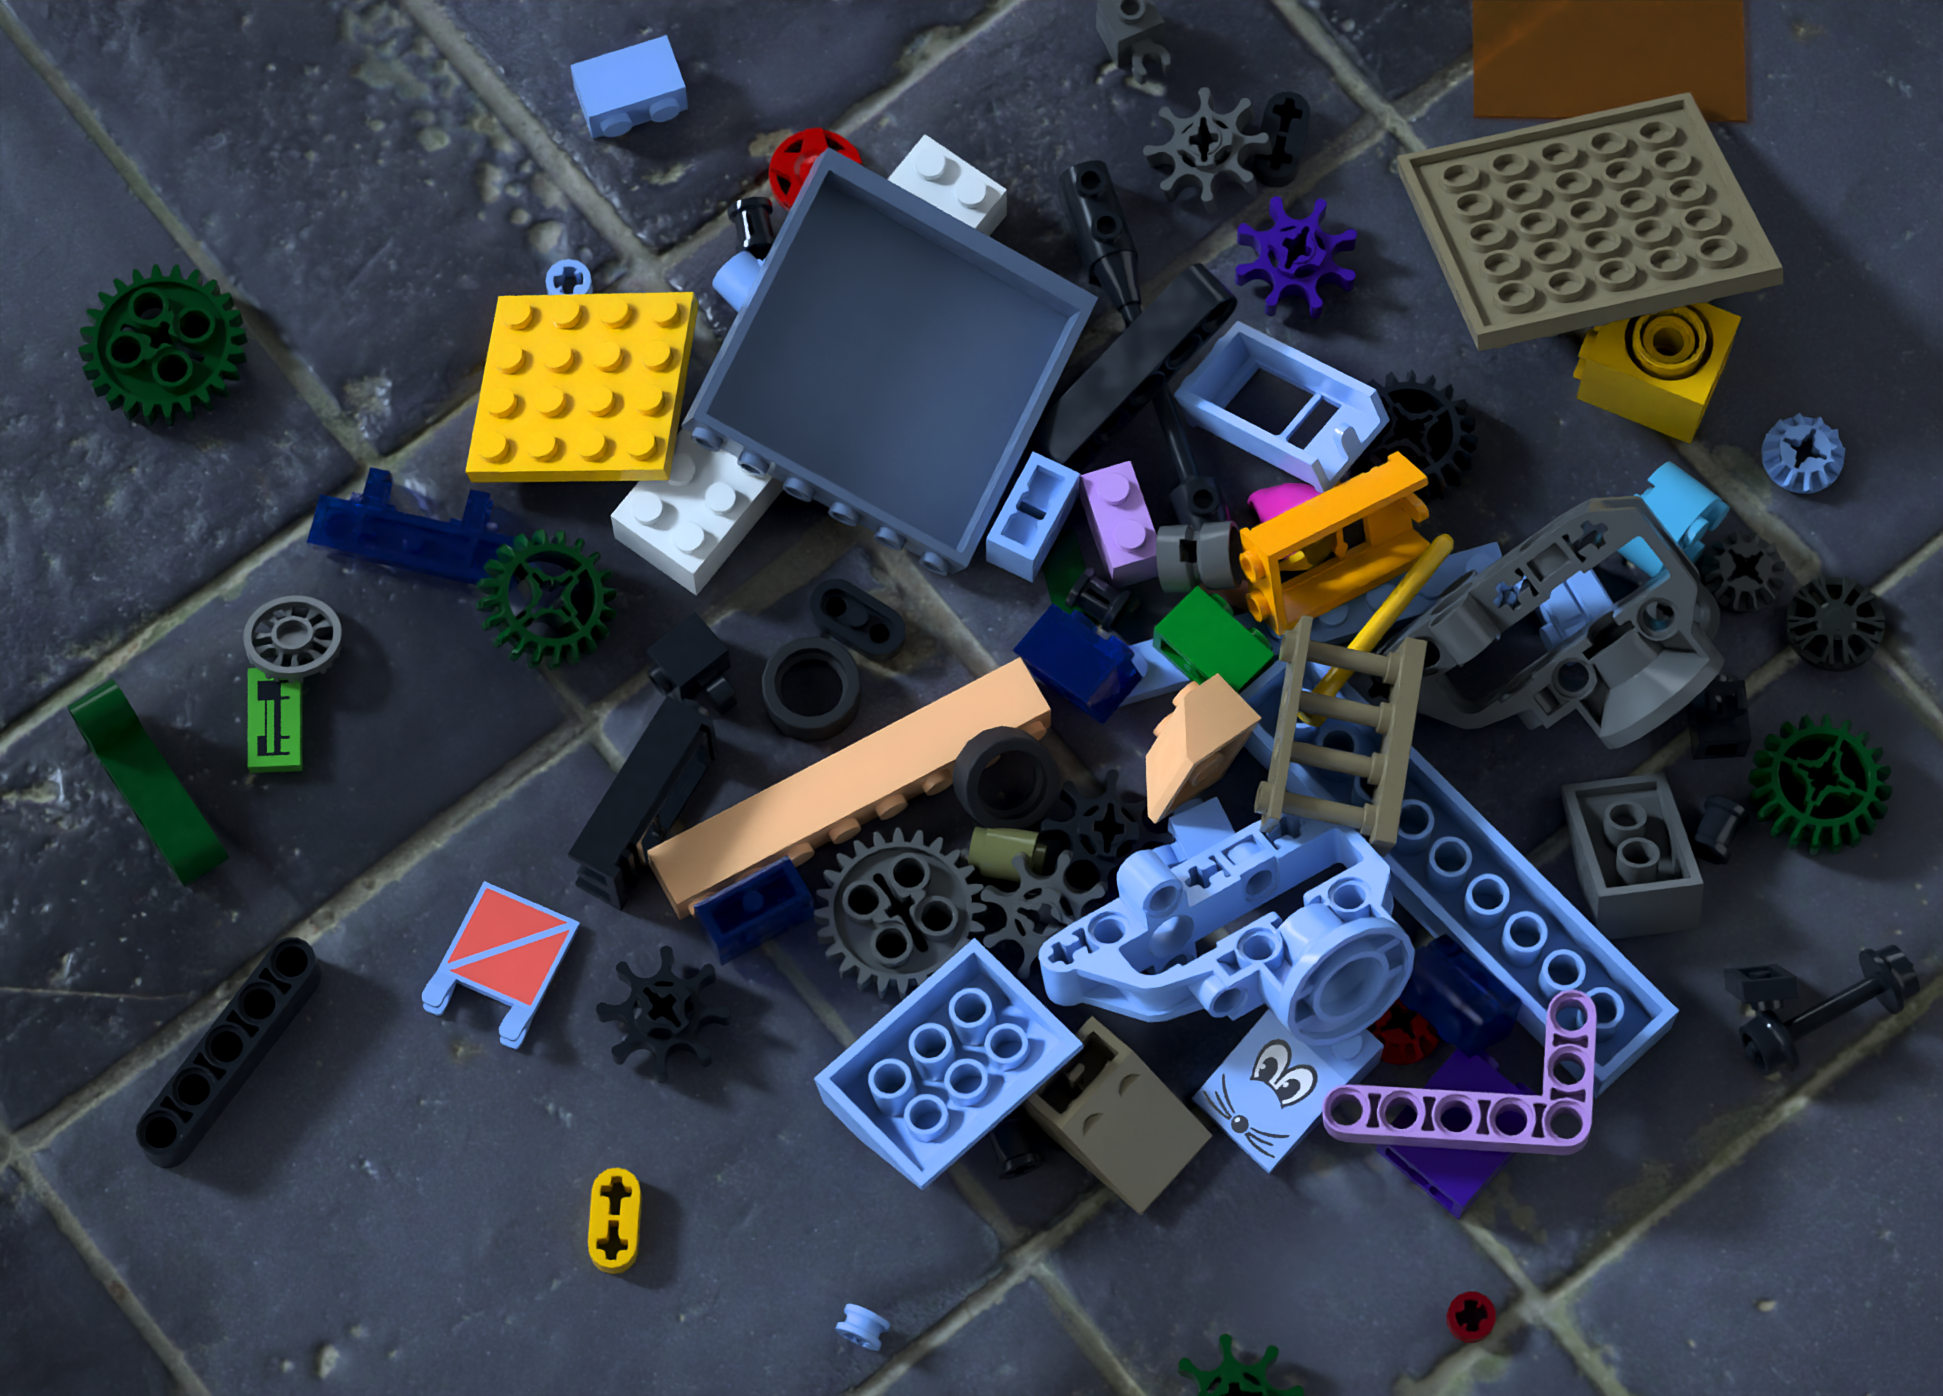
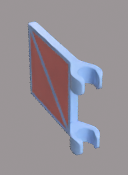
M484 881L438 970L422 993L423 1009L436 1016L443 1015L458 983L512 1007L499 1027L500 1043L511 1049H519L543 997L580 928V922Z

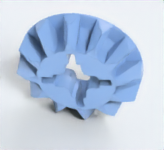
M1799 412L1792 418L1778 420L1765 436L1761 456L1767 474L1777 485L1794 493L1809 494L1827 488L1838 478L1843 468L1846 448L1842 446L1839 439L1838 429L1832 430L1823 422L1821 416L1817 418L1803 417ZM1810 438L1813 445L1811 453L1818 458L1808 457L1804 463L1801 462L1799 469L1794 467L1797 461L1795 459L1797 451L1790 446L1800 447L1804 441L1806 442Z

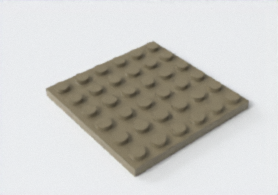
M1690 92L1397 156L1400 178L1478 351L1503 348L1514 343L1542 337H1553L1564 332L1591 326H1602L1618 320L1641 315H1652L1663 310L1695 303H1706L1713 299L1745 292H1756L1763 288L1783 284V266Z

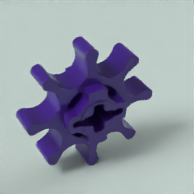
M1274 196L1270 200L1269 215L1276 223L1272 229L1261 232L1254 230L1246 223H1241L1238 226L1237 243L1252 247L1257 251L1259 257L1252 263L1237 265L1235 283L1238 286H1243L1251 280L1259 279L1270 284L1273 291L1266 298L1264 310L1268 316L1276 315L1278 303L1282 298L1296 295L1307 302L1310 317L1317 319L1321 316L1323 301L1316 292L1319 286L1332 283L1338 285L1346 292H1350L1354 288L1355 272L1340 268L1332 258L1339 252L1355 249L1357 232L1354 229H1348L1340 235H1329L1322 231L1319 224L1325 218L1327 202L1324 199H1317L1315 201L1314 210L1309 217L1296 220L1290 218L1284 212L1281 197ZM1305 246L1304 255L1297 257L1296 261H1293L1291 268L1287 269V261L1292 260L1299 253L1300 248Z

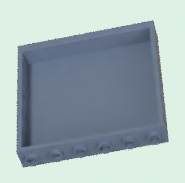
M828 147L816 158L681 427L692 433L691 439L701 447L714 452H718L721 448L738 458L737 464L747 472L760 477H764L767 473L784 483L782 488L793 497L810 502L813 498L830 508L828 511L829 515L839 522L849 526H856L859 523L875 532L874 539L883 546L896 551H901L902 548H905L921 557L919 563L929 571L946 576L948 572L954 575L967 568L1098 297Z

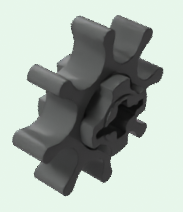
M1204 87L1198 92L1201 107L1194 116L1183 119L1176 117L1168 107H1162L1159 110V116L1164 128L1173 131L1174 136L1171 141L1162 146L1146 145L1143 153L1151 168L1163 164L1175 167L1173 174L1160 184L1164 197L1168 202H1174L1180 192L1186 187L1198 186L1203 189L1201 199L1208 213H1215L1218 209L1215 200L1216 191L1223 184L1237 182L1249 194H1254L1257 191L1258 186L1253 174L1242 169V165L1250 156L1256 154L1271 155L1273 147L1267 133H1260L1254 136L1241 134L1244 125L1256 116L1251 101L1248 98L1241 99L1236 109L1231 113L1217 114L1213 112L1215 102L1209 88ZM1212 138L1213 143L1209 146V139ZM1208 154V160L1204 162L1203 158Z
M1064 850L1060 854L1057 870L1049 876H1040L1034 873L1029 867L1027 854L1025 852H1018L1013 857L1011 863L1020 874V888L1015 892L1005 893L992 885H988L981 893V899L984 902L999 904L1007 914V925L1001 930L988 932L983 939V944L987 948H992L998 942L1005 939L1015 940L1020 943L1025 953L1024 962L1017 972L1018 977L1021 979L1029 978L1033 972L1034 959L1039 955V950L1043 943L1072 923L1085 917V903L1092 899L1102 898L1108 890V886L1104 881H1099L1095 886L1087 890H1078L1070 885L1066 877L1067 867L1074 858L1070 850ZM1036 888L1042 889L1041 891L1035 894L1027 893L1028 891ZM1066 898L1068 899L1069 903L1071 904L1072 909L1070 908V906H1069V904H1068ZM1044 903L1052 906L1051 915L1057 918L1052 919L1048 926L1039 923L1040 914L1034 911L1039 910Z

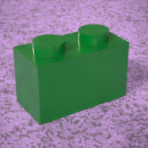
M1198 585L1154 627L1152 646L1192 682L1196 681L1199 685L1218 673L1240 694L1273 665L1275 656L1272 652L1273 647L1270 641L1259 630L1253 627L1247 630L1233 617V609L1221 596L1216 593H1212L1209 596Z

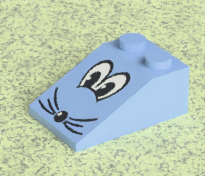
M1268 1009L1193 1096L1191 1102L1270 1174L1323 1120L1322 1104L1328 1092L1340 1085H1358L1380 1063L1384 1045L1365 1028L1359 1034L1333 1045L1310 1046L1295 1039L1273 1012Z

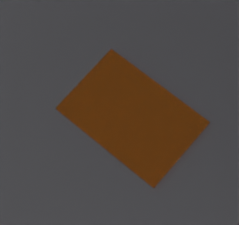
M1472 0L1474 118L1568 119L1690 92L1705 121L1746 122L1743 0Z

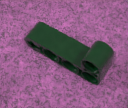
M113 678L67 706L76 727L184 888L229 859L222 844L142 727L134 709Z

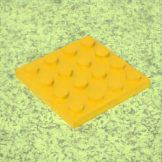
M694 292L498 296L465 471L472 483L669 480L699 306Z

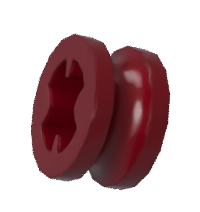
M1467 1291L1459 1294L1451 1301L1446 1313V1323L1449 1331L1456 1339L1465 1343H1476L1484 1340L1491 1333L1496 1322V1310L1493 1302L1486 1295L1479 1292ZM1464 1304H1476V1312L1481 1308L1484 1310L1486 1319L1479 1322L1478 1331L1465 1330L1467 1323H1464L1461 1327L1457 1323L1456 1316L1463 1314Z

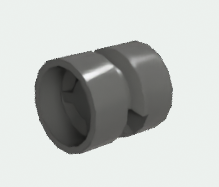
M1234 521L1204 523L1201 530L1197 532L1189 524L1160 526L1156 540L1158 576L1164 593L1191 592L1200 583H1203L1208 590L1240 588L1243 570L1239 562V555L1242 553V545L1236 523ZM1194 555H1197V563H1194Z

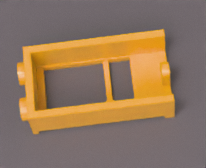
M1397 451L1387 456V463L1379 467L1376 466L1370 469L1369 472L1362 473L1252 528L1251 531L1247 527L1239 530L1243 553L1239 555V562L1247 577L1249 593L1245 595V601L1254 619L1258 622L1264 621L1275 633L1281 636L1285 630H1293L1302 615L1311 616L1314 619L1409 571L1430 545L1412 526V519L1420 523L1429 518V511L1426 505L1413 493L1428 485L1427 476ZM1363 518L1366 541L1347 550L1348 544L1344 541L1342 528ZM1331 533L1334 534L1331 550L1336 554V557L1281 584L1278 560Z

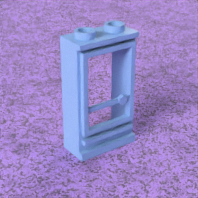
M1237 321L1225 336L1215 343L1212 351L1183 380L1181 386L1174 393L1190 426L1195 427L1197 425L1313 485L1315 490L1320 493H1324L1334 487L1390 421L1376 389L1240 321ZM1259 368L1314 395L1286 429L1277 436L1224 410ZM1322 400L1339 408L1304 450L1288 443V439Z

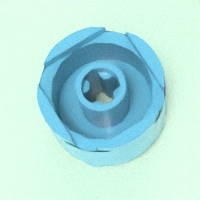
M1668 461L1648 478L1647 481L1655 487H1649L1639 497L1643 498L1692 563L1695 564L1706 547L1700 542V539L1707 529L1712 532L1718 527L1727 515L1730 506L1684 470ZM1640 536L1635 537L1617 550L1619 554L1652 578L1666 569L1646 541Z

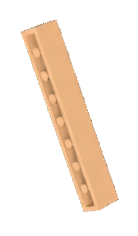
M1021 657L647 850L650 867L679 920L690 914L694 918L701 917L717 908L721 903L720 899L736 890H739L740 893H746L759 887L767 880V874L784 865L791 869L805 863L813 857L814 850L830 841L834 844H840L853 838L860 832L861 825L878 816L881 820H886L899 814L907 807V801L924 792L926 795L931 796L945 790L953 783L952 775L957 756L966 743L982 731L999 726L1020 728L1037 740H1040L1046 734V729L1051 726V708ZM999 754L989 761L985 768L994 764L1001 755Z

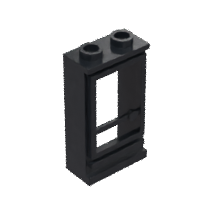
M668 695L666 696L568 853L569 858L581 864L576 872L579 876L575 882L576 887L620 911L628 901L625 890L628 884L635 887L638 882L637 872L643 874L649 865L647 850L664 841L710 767L711 759L715 761L718 756L714 722L710 719L711 714L709 711L690 699L685 698L682 702H679Z

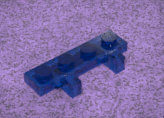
M370 467L363 494L352 492L350 500L320 494L307 539L310 549L477 585L481 578H492L483 568L485 563L489 559L499 560L496 550L503 543L514 548L513 539L515 537L497 533L498 524L489 522L494 503L490 498L491 493L470 489L462 520L451 518L450 522L397 511L396 505L388 504L394 483L392 473L387 470ZM513 576L510 579L508 593L511 591L514 580Z

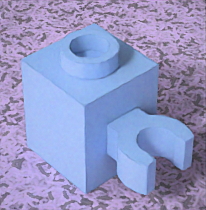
M1217 797L1205 802L1201 798H1196L1180 805L1173 811L1174 816L1169 818L1167 833L1173 835V843L1157 847L1152 851L1162 859L1169 869H1172L1235 834V831Z

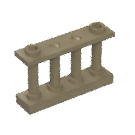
M1302 615L1292 631L1285 630L1280 647L1279 661L1287 662L1268 781L1260 782L1255 799L1254 812L1262 814L1259 831L1270 833L1280 821L1281 813L1358 828L1359 834L1366 836L1365 840L1380 857H1385L1394 847L1397 840L1427 641L1406 637L1395 653L1389 652L1387 656L1310 640L1313 617ZM1306 661L1382 677L1383 683L1390 684L1387 703L1381 702L1379 706L1303 691L1302 684ZM1298 711L1375 727V733L1382 734L1379 753L1373 752L1372 756L1369 757L1293 741ZM1290 762L1367 778V784L1374 785L1371 804L1365 803L1362 808L1286 792L1285 788Z

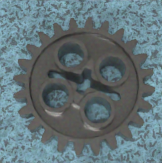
M896 828L893 842L885 843L882 835L876 831L873 836L874 847L867 849L863 843L855 840L853 841L856 856L854 859L842 853L836 855L841 873L825 870L824 881L832 889H818L816 891L817 902L827 907L815 910L814 919L815 923L827 925L817 932L818 943H834L825 952L827 962L832 963L841 959L844 960L839 969L842 979L850 977L857 972L859 974L857 981L859 991L862 992L873 981L877 983L879 998L883 999L889 987L894 986L897 987L899 997L903 1001L908 995L909 986L916 985L918 988L971 941L969 939H983L985 937V927L975 921L987 917V905L974 903L981 898L984 887L983 884L967 885L975 877V868L973 865L960 869L957 868L961 861V851L959 849L944 856L942 854L943 838L938 837L930 847L924 845L922 830L916 832L912 842H904L901 829ZM906 870H914L923 876V881L918 886L912 888L900 886L895 879L901 872ZM876 876H881L884 879L900 911L903 913L910 911L911 928L928 947L926 952H920L917 949L902 918L898 915L892 917L891 902L886 893L874 882L873 879ZM861 897H869L878 903L877 909L867 915H859L853 912L850 906L853 901ZM934 913H942L952 921L950 926L942 931H932L923 922L929 915ZM889 940H897L906 947L905 952L897 958H886L877 950L882 943Z

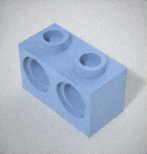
M1032 452L986 538V561L1033 583L1079 497L1080 473Z

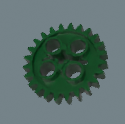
M154 264L151 278L144 279L141 273L134 269L132 270L133 284L127 286L118 278L114 279L117 294L112 297L107 293L99 292L97 295L103 309H87L88 319L94 326L81 327L79 331L83 341L88 343L78 348L82 361L88 362L82 369L87 380H95L91 385L95 395L101 397L107 394L105 400L111 411L124 404L123 411L126 419L129 421L135 418L139 411H143L148 426H152L157 414H164L168 425L173 426L176 412L183 411L191 422L195 416L194 406L200 404L204 409L211 412L213 406L210 396L213 393L224 398L229 396L223 381L225 379L239 381L241 378L238 368L234 365L247 361L244 349L239 347L248 342L245 329L239 328L244 323L239 309L231 310L234 307V302L230 293L219 296L221 290L217 280L213 279L202 286L203 279L200 270L195 269L187 279H183V274L178 264L174 265L169 276H163L158 264ZM159 308L163 310L155 319L144 320L140 318L148 309ZM204 326L209 328L207 333L200 338L193 339L186 336L195 327ZM126 327H129V328H132V329L136 330L137 333H136V332H132V331H122V330H123L124 328H126ZM168 341H172L173 345L167 344ZM153 344L159 346V348L155 349ZM135 351L140 353V356L132 363L123 364L118 362V359L126 352ZM190 357H192V358H197V359H202V358H205V359H204L203 362H200V363H199V362H196V361L191 360ZM173 370H185L187 372L177 382L164 381L166 375Z

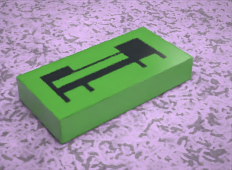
M248 668V769L250 773L303 771L302 683H299L297 680L294 684H291L288 679L280 678L279 682H275L274 678L267 679L265 673L257 668Z

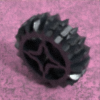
M1413 370L1407 373L1405 382H1399L1396 375L1391 371L1386 375L1385 387L1372 379L1367 385L1377 390L1390 421L1383 428L1386 435L1380 438L1379 445L1372 449L1368 446L1348 469L1347 475L1352 479L1362 473H1367L1370 469L1387 463V456L1399 451L1427 476L1428 485L1413 493L1425 505L1429 504L1430 491L1443 500L1448 496V484L1459 487L1463 483L1464 474L1462 470L1469 471L1472 468L1474 457L1471 452L1477 449L1478 438L1470 434L1475 430V418L1473 416H1463L1468 407L1466 400L1451 401L1454 393L1451 384L1443 387L1440 391L1434 389L1436 378L1433 374L1426 378L1425 384L1416 382V374ZM1406 409H1414L1423 413H1411ZM1444 430L1448 438L1449 449L1435 463L1431 457L1432 448L1429 444L1435 441L1437 433ZM1402 435L1405 439L1400 441L1398 438ZM1414 438L1417 439L1416 443H1412L1411 440Z

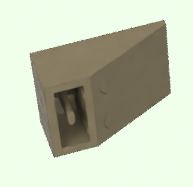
M1091 1016L1075 1034L1083 1043L1084 1048L1020 1104V1111H1025L1027 1117L1138 1214L1142 1215L1212 1138V1134L1132 1049Z

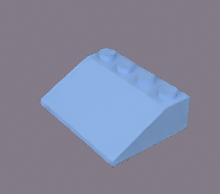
M974 938L819 1073L814 1080L823 1103L863 1143L923 1191L1079 1053L1084 1046L1070 1030Z

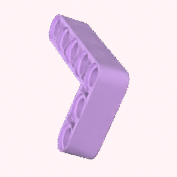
M1577 990L1563 991L1557 994L1549 1003L1546 1018L1542 1096L1347 1084L1333 1088L1325 1096L1322 1104L1324 1127L1336 1140L1353 1143L1551 1155L1574 1154L1580 1151L1588 1142L1592 1124L1596 1007L1589 996ZM1574 1007L1583 1012L1587 1022L1582 1028L1569 1031L1558 1024L1556 1015L1564 1008ZM1567 1060L1576 1062L1584 1071V1077L1576 1084H1563L1554 1076L1553 1069L1555 1066ZM1340 1102H1354L1361 1108L1362 1116L1358 1122L1353 1125L1344 1126L1334 1121L1331 1113L1333 1108ZM1404 1104L1414 1109L1417 1114L1414 1124L1406 1129H1398L1391 1126L1386 1120V1114L1393 1106ZM1457 1107L1468 1112L1472 1122L1466 1130L1455 1133L1447 1130L1442 1125L1440 1119L1445 1111ZM1506 1111H1515L1524 1117L1527 1126L1520 1134L1509 1136L1499 1131L1495 1121L1500 1114ZM1562 1114L1572 1115L1578 1119L1582 1130L1574 1138H1559L1551 1129L1550 1123L1552 1120Z

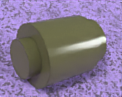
M976 826L970 844L968 866L973 865L976 870H980V876L1021 883L1020 874L1011 863L1016 853L1025 852L1031 870L1043 876L1049 847L1048 845L1040 844V833L1014 828L989 829Z

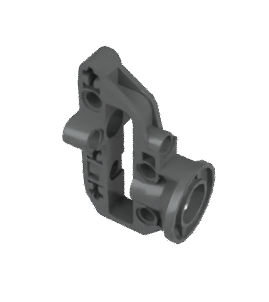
M1639 496L1592 498L1561 514L1478 574L1474 569L1458 578L1440 594L1435 606L1394 634L1373 653L1387 656L1389 652L1395 653L1406 637L1428 640L1438 647L1439 655L1433 658H1425L1416 711L1418 713L1463 729L1482 728L1517 714L1530 731L1542 724L1547 729L1577 708L1608 749L1621 748L1663 724L1701 693L1717 676L1725 663L1723 656L1694 621L1700 579L1699 570L1643 498ZM1588 520L1594 526L1602 522L1606 525L1603 535L1594 530L1584 536L1581 542L1578 540L1583 536ZM1637 536L1642 537L1666 567V569L1628 596L1603 610L1583 628L1487 696L1479 699L1465 697L1445 675L1446 672L1456 665H1459L1460 668L1463 667L1467 661L1478 655L1491 642H1498L1502 632L1550 599L1553 589L1580 570L1585 574ZM1524 575L1527 577L1521 584L1518 596L1513 591H1508L1505 594L1500 591L1502 582L1511 587L1521 581ZM1661 601L1672 607L1674 614L1666 620H1657L1648 614L1646 607L1653 602ZM1569 662H1577L1587 669L1589 675L1581 680H1573L1563 674L1561 667ZM1362 673L1359 680L1361 696L1370 705L1379 706L1381 702L1387 703L1390 684L1383 683V681L1378 683L1375 680L1376 676Z

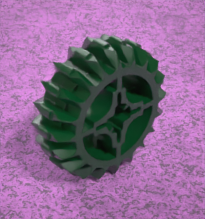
M538 529L534 532L532 542L523 533L518 534L513 539L514 548L503 543L496 550L499 560L489 559L485 563L483 568L492 578H481L477 583V589L490 596L480 599L476 603V609L492 613V616L481 623L482 629L490 631L497 627L500 634L493 640V647L500 648L508 641L513 646L508 656L510 661L515 662L524 652L528 653L527 664L529 669H536L540 665L543 656L545 657L546 665L551 671L557 670L561 666L562 657L570 666L576 665L581 660L580 651L590 656L598 649L594 639L604 640L608 637L610 630L603 622L612 621L617 614V611L612 607L603 604L617 597L616 589L602 587V583L612 577V570L603 569L597 572L594 565L601 558L600 552L595 551L586 558L581 554L585 547L584 539L578 538L568 547L566 546L567 537L565 531L559 530L552 538L551 543H549L544 529ZM536 561L550 562L564 568L567 572L560 576L552 577L543 573L538 567L532 569L528 563ZM512 576L518 581L516 588L523 596L524 602L521 612L516 617L512 612L508 597L509 583ZM577 583L581 587L585 601L582 623L575 617L578 612L573 607L570 599L571 590ZM558 586L563 587L547 609L542 607L536 613H531V610L539 603L538 600L546 591L551 593ZM541 622L549 625L555 632L561 630L566 637L556 639L544 638L533 634L526 628L534 623Z
M1829 713L1823 715L1819 726L1814 725L1813 720L1808 714L1801 717L1799 729L1787 721L1780 727V736L1772 733L1768 734L1763 742L1766 750H1757L1752 761L1758 768L1750 770L1748 782L1757 788L1750 793V803L1764 805L1757 814L1758 822L1775 821L1770 832L1772 839L1780 837L1784 832L1791 835L1788 843L1790 850L1796 849L1801 840L1809 842L1808 850L1811 856L1818 854L1822 843H1826L1832 855L1840 852L1842 840L1851 848L1859 846L1862 840L1861 833L1872 836L1878 827L1875 819H1884L1888 812V807L1883 801L1890 799L1893 788L1889 784L1884 783V781L1889 779L1891 768L1888 765L1876 764L1884 754L1882 747L1870 749L1865 747L1870 738L1868 731L1859 733L1857 737L1849 734L1852 728L1850 719L1845 720L1841 724L1840 729L1832 727V718ZM1805 751L1826 752L1823 757L1812 761L1800 757L1796 761L1790 759L1793 755ZM1841 759L1856 774L1861 790L1855 787L1856 782L1847 778L1841 771ZM1828 768L1829 773L1825 779L1828 784L1823 791H1820L1816 801H1812L1811 797L1816 789L1813 787V784L1817 778L1820 779L1824 769ZM1779 779L1785 781V787L1795 792L1799 797L1800 811L1785 797ZM1830 808L1842 812L1846 808L1852 811L1847 815L1834 819L1814 818L1823 809Z

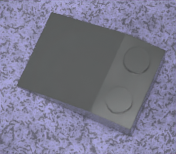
M1665 772L1562 785L1561 795L1582 903L1588 921L1607 940L1699 929L1704 883Z

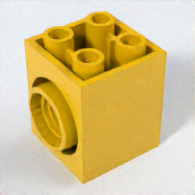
M1695 303L1663 310L1652 315H1641L1610 322L1602 326H1594L1593 329L1588 330L1578 355L1580 359L1573 374V378L1581 380L1576 399L1691 444L1729 357L1741 317L1708 303Z

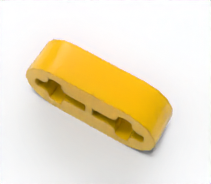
M611 1168L600 1173L593 1183L591 1192L588 1232L589 1254L595 1267L609 1274L623 1273L628 1270L636 1261L639 1248L642 1206L641 1189L636 1177L628 1170L622 1168ZM621 1182L625 1192L632 1194L631 1197L622 1198L620 1215H611L612 1208L609 1197L602 1196L603 1192L612 1191L613 1183ZM610 1227H619L618 1235L622 1245L628 1246L627 1250L618 1251L617 1259L608 1260L605 1250L598 1249L599 1245L608 1244Z

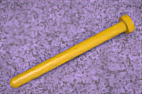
M1442 534L1433 540L1347 648L1368 653L1373 650L1454 548V540L1450 535ZM1331 667L1311 692L1335 697L1355 671ZM1299 711L1297 714L1303 722L1313 727H1321L1328 718Z

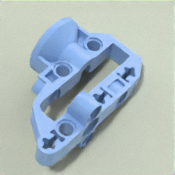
M1281 813L1280 821L1270 833L1259 831L1260 820L1172 869H1169L1152 850H1141L1134 853L1124 861L1117 873L1120 897L1072 923L1043 943L1039 950V961L1045 992L1048 998L1058 1005L1074 1006L1079 1003H1086L1146 1022H1161L1204 1008L1215 1018L1228 1015L1234 1021L1265 1003L1295 1039L1310 1046L1333 1045L1355 1036L1382 1017L1401 995L1412 973L1415 950L1408 934L1391 917L1394 901L1393 894L1388 889L1391 879L1389 865L1353 827ZM1340 862L1346 866V871L1306 892L1303 896L1304 907L1290 915L1283 924L1282 919L1275 911L1270 912L1216 943L1217 948L1197 958L1195 942L1336 863ZM1146 970L1149 975L1140 974V972Z

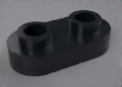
M843 579L826 580L820 583L812 592L810 597L811 618L821 631L872 661H887L896 657L902 651L906 641L905 623L901 615L891 607ZM834 604H839L846 611L841 616L835 617L828 614L827 609ZM876 631H884L889 635L888 640L884 643H875L870 637Z

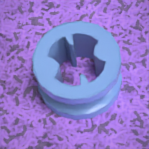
M567 259L559 261L547 272L545 281L548 295H570L563 293L562 285L565 284L566 277H575L577 285L573 289V294L593 293L590 271L577 260Z
M847 1304L844 1309L847 1319L844 1322H838L835 1331L845 1339L861 1347L879 1351L882 1345L879 1335L882 1332L886 1333L889 1331L890 1323L870 1310L857 1305Z

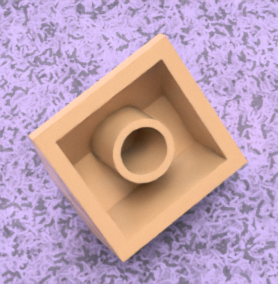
M1218 673L1201 685L1193 681L1185 686L1172 702L1177 707L1175 711L1165 717L1153 731L1157 739L1146 755L1148 817L1154 824L1220 780L1261 720V717Z

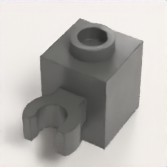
M1097 0L1096 29L1116 67L1119 68L1132 62V74L1141 85L1147 82V72L1143 64L1148 61L1157 62L1164 74L1170 73V55L1163 47L1164 21L1153 0Z

